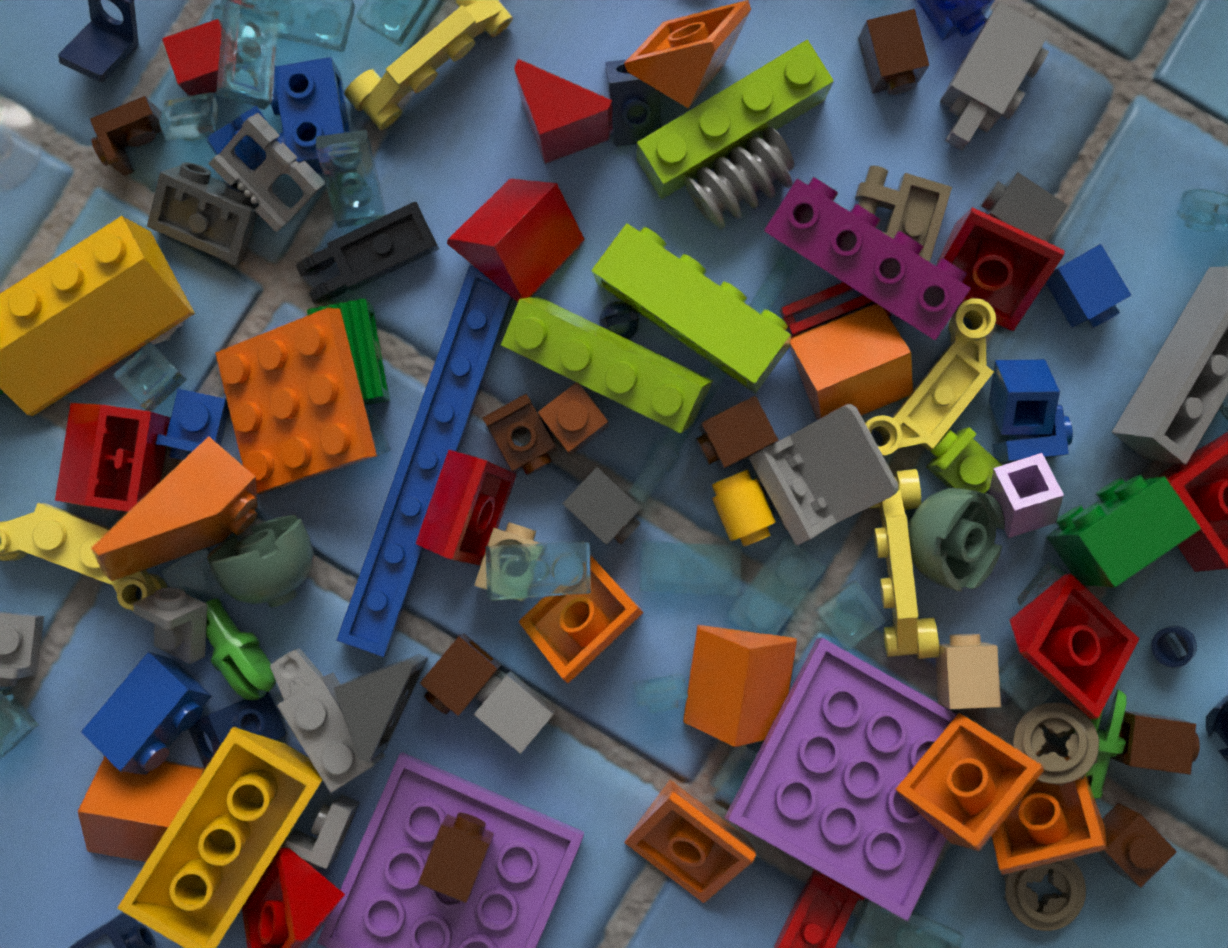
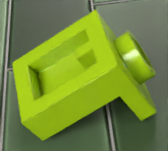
M970 427L958 430L956 433L949 429L937 445L930 450L935 457L927 464L926 468L948 488H960L986 493L990 489L993 469L1002 466V464L973 439L976 433Z

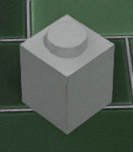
M512 671L503 680L494 674L475 697L482 705L474 715L520 754L555 712V708Z

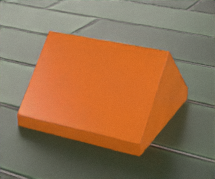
M745 0L662 22L624 62L627 72L686 108H689L724 67L751 11L749 1Z
M877 303L791 338L789 348L817 420L846 404L854 405L860 415H864L905 398L913 392L911 351L884 308Z
M589 554L518 622L561 678L568 684L641 616L643 611Z
M697 625L683 722L734 747L765 740L789 693L797 644L796 638Z
M958 713L895 790L950 843L979 851L1042 774L1044 768L1040 763L966 716Z
M104 756L77 811L87 852L147 862L205 771V768L164 761L159 767L144 775L121 772Z
M1069 756L1064 757L1066 761L1070 760ZM1086 775L1084 779H1077L1066 783L1064 786L1046 782L1040 783L1036 780L992 834L996 858L1002 875L1107 850L1105 826Z
M671 779L624 842L702 903L709 900L748 867L756 856L749 838Z

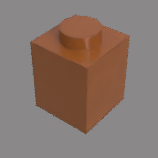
M577 382L537 412L570 456L609 427V421Z

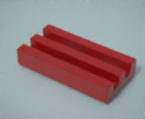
M842 282L783 306L779 311L783 321L788 325L787 330L792 338L801 334L800 332L866 305H872L875 302L862 295L801 321H795L793 315L855 291V289ZM884 308L885 312L890 317V312Z

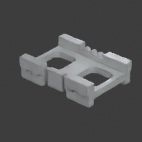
M257 113L249 117L242 124L243 127L208 164L230 186L237 182V188L245 190L244 195L246 197L251 196L253 204H259L255 211L275 232H278L289 223L295 214L326 182L305 160L299 164L296 161L298 157L284 143L280 144L277 141L280 135ZM246 135L251 136L266 152V159L256 170H251L235 153V147ZM283 173L288 174L303 190V197L293 207H287L272 191V184Z

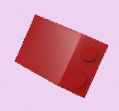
M1228 432L1193 452L1186 465L1175 463L1157 476L1166 477L1201 528L1177 545L1195 572L1228 569Z

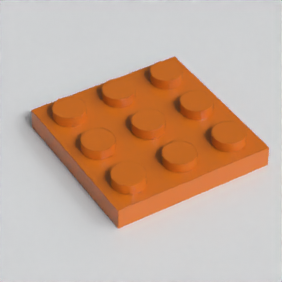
M325 308L215 352L242 465L256 477L257 494H264L377 456L340 309Z

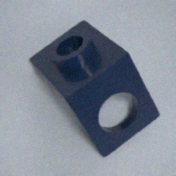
M88 0L91 21L58 54L59 63L94 80L104 82L139 44L134 0H108L119 8L123 15V21L112 18L102 7L101 0Z
M626 60L605 62L609 94L612 100V128L615 146L637 144L638 141L662 127L659 91L630 73H620L627 70L624 64Z
M267 691L265 696L259 700L243 699L199 719L188 729L205 769L232 727L273 740L286 735V730L270 693ZM204 732L212 744L213 753L206 744Z
M122 912L68 948H84L106 933L115 948H155L156 945L152 933L144 924L138 923L136 919Z

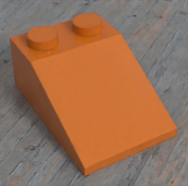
M208 436L91 547L104 576L110 581H114L221 543L232 532L240 535L252 524L258 514L255 511L258 507L256 477Z

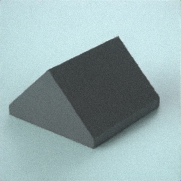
M417 654L334 687L359 759L369 763L387 748L428 659L427 657Z

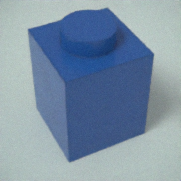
M1102 244L1055 269L1046 282L1047 287L1072 328L1087 320L1092 328L1106 322L1120 313L1116 304L1131 296L1130 291Z
M995 360L988 402L1000 434H1052L1060 390L1046 360Z

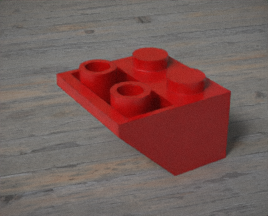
M70 403L55 501L129 512L161 482L166 446L156 444L158 434L167 435L171 417L151 411L102 404Z

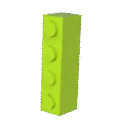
M807 39L638 141L636 160L662 200L685 186V177H690L692 180L697 179L696 173L701 167H707L711 170L716 158L724 157L727 160L730 159V151L734 147L746 149V143L752 136H758L763 139V132L767 127L777 130L824 102L834 80Z
M626 223L591 270L597 285L620 301L631 305L643 317L756 394L790 347L791 334L786 332L788 325L769 310L764 309L760 314L745 304L747 297L733 285L723 281L719 286L704 276L707 272L706 269L692 257L682 254L679 259L665 249L666 242L652 230L643 227L638 231Z
M539 296L519 299L501 343V346L679 433L684 432L693 425L713 380Z

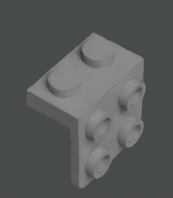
M846 404L788 437L748 457L756 471L758 480L765 487L780 515L783 526L788 530L796 546L812 539L834 524L892 497L899 489L898 482L862 416L852 404Z

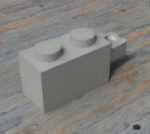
M1001 1L998 2L983 24L939 101L950 107L949 111L958 116L945 140L947 143L963 150L970 142L977 128L988 132L1001 116L1008 120L1011 118L1025 95L1024 92L1018 89L1025 75L1033 78L1049 53L1042 46L1051 29Z
M300 648L285 654L270 665L284 699L277 706L330 793L373 767L385 756L381 752L369 763L359 759L334 687L341 684L333 672L323 676Z

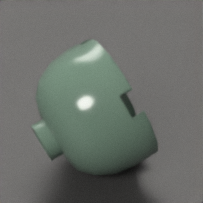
M948 488L928 496L916 509L908 524L912 563L927 579L940 586L955 591H962L961 588L963 587L970 589L979 587L992 573L1000 557L1002 545L995 544L994 542L996 528L1005 530V519L1001 505L992 495L960 488Z
M296 515L277 517L250 527L253 534L239 542L236 535H234L209 553L207 561L215 579L225 593L237 601L250 604L267 602L269 607L283 605L297 596L295 589L306 580L313 567L314 552L306 528L301 518L297 519Z

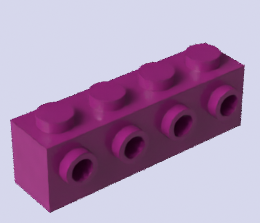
M815 177L812 178L808 185L796 179L764 229V232L925 335L936 340L971 289L962 283L967 273L943 258L940 259L936 266L919 256L924 248L923 245L900 231L896 233L893 239L876 228L881 221L880 218L858 204L854 205L851 212L834 202L838 192Z

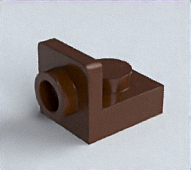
M146 96L90 118L97 137L91 139L95 153L104 166H112L123 176L134 173L124 147L146 145L156 138V134L168 129L162 112Z

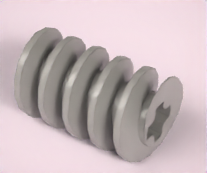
M767 127L764 130L763 140L758 136L749 138L746 143L747 151L742 147L731 149L730 161L724 157L716 158L713 162V171L707 167L698 169L696 173L697 183L690 177L684 178L687 191L696 207L707 220H711L720 229L725 227L723 211L728 210L737 219L742 217L739 204L741 200L746 201L754 209L759 207L756 191L761 190L770 199L774 198L776 195L773 185L774 180L777 179L787 189L792 187L789 171L794 167V160L785 140L774 128Z

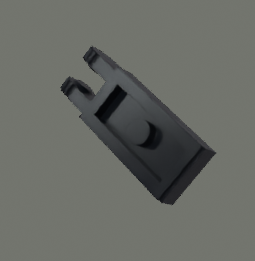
M412 202L328 242V247L309 257H305V259L298 262L296 268L300 276L307 277L331 267L336 262L341 274L318 284L309 292L313 304H320L343 294L348 289L353 291L438 250L439 247L417 202Z

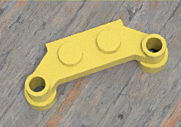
M456 0L459 8L388 66L382 78L373 69L367 70L349 84L344 92V96L357 111L364 110L380 130L386 129L402 114V110L397 104L411 90L419 93L427 88L438 75L435 70L450 58L455 62L464 57L475 45L474 38L477 35L486 31L493 38L502 33L511 24L513 17L499 0Z
M974 298L960 304L949 321L950 345L892 418L880 415L865 422L870 433L872 430H876L882 435L883 441L878 448L883 456L889 455L900 448L920 444L927 450L933 449L994 373L986 364V335L993 330L996 322L994 309L988 302ZM963 317L971 320L973 324L972 330L964 325Z
M917 469L896 471L894 477L899 485L898 492L892 497L869 507L870 509H880L882 528H874L877 558H886L888 578H880V591L883 608H892L893 626L883 628L887 657L916 654L918 659L939 657V639L934 617L917 619L919 616L907 515H905L904 511L917 509L921 505L919 476Z
M37 503L33 513L0 522V561L19 560L29 553L112 585L117 592L119 604L133 612L134 602L138 601L136 597L138 587L142 591L141 599L153 595L159 589L168 588L163 578L156 574L148 573L146 569L114 581H110L104 576L91 547L111 529L107 526L46 503Z

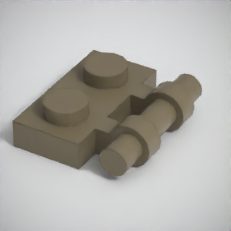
M870 166L865 182H861L858 185L855 195L858 205L874 215L876 214L877 207L890 209L891 213L883 233L892 239L898 231L909 236L924 246L919 256L930 262L952 187L904 173L898 190L884 187L888 170L880 166Z

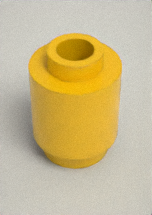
M748 469L712 484L716 495L712 500L730 542L740 538L743 547L771 536L767 526L776 523L758 479L752 480Z

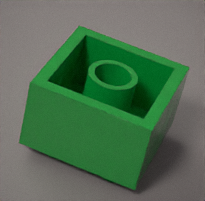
M1138 475L1126 482L1123 478L1116 479L1101 488L1096 493L1100 500L1085 510L1080 505L1061 515L1056 521L1059 528L1046 537L1072 575L1083 585L1115 588L1201 528L1165 476L1144 479L1142 475Z

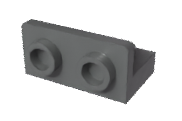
M184 162L180 166L160 172L147 227L231 264L238 265L245 260L255 220L259 216L255 211L259 204H253L251 196L246 197L244 195L245 190L237 188V182L230 186L228 183L211 177L209 169L195 163Z

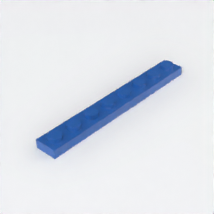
M469 265L336 640L382 657L387 656L424 551L423 547L415 543L448 450L459 452L513 299L474 266Z

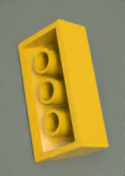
M120 216L0 293V389L27 415H36L195 314L154 236L149 230Z
M232 727L117 909L184 948H217L322 781L310 758L285 743Z

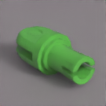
M216 598L207 601L206 637L214 648L211 658L212 665L216 671H221L229 685L238 695L248 700H259L265 696L266 691H271L276 684L275 677L270 668L271 662L259 647L260 643L256 635L252 632H240L222 606L220 599Z
M1118 689L1113 698L1105 731L1098 729L1102 712L1098 719H1090L1100 741L1097 763L1086 773V777L1091 775L1089 785L1094 798H1101L1103 795L1102 789L1111 757L1123 753L1126 741L1119 737L1127 700L1126 695Z

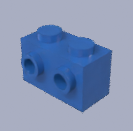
M332 57L272 67L275 85L268 86V93L274 114L281 117L283 132L278 133L280 135L278 139L298 157L296 161L300 164L305 160L317 174L357 167L342 77Z
M147 652L81 733L119 771L147 775L149 771L156 769L165 761L169 755V747L178 736L199 720L203 713L202 707L212 695L174 659Z

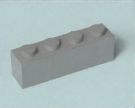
M1228 266L1208 268L1112 431L1116 437L1144 459L1186 465L1228 394Z

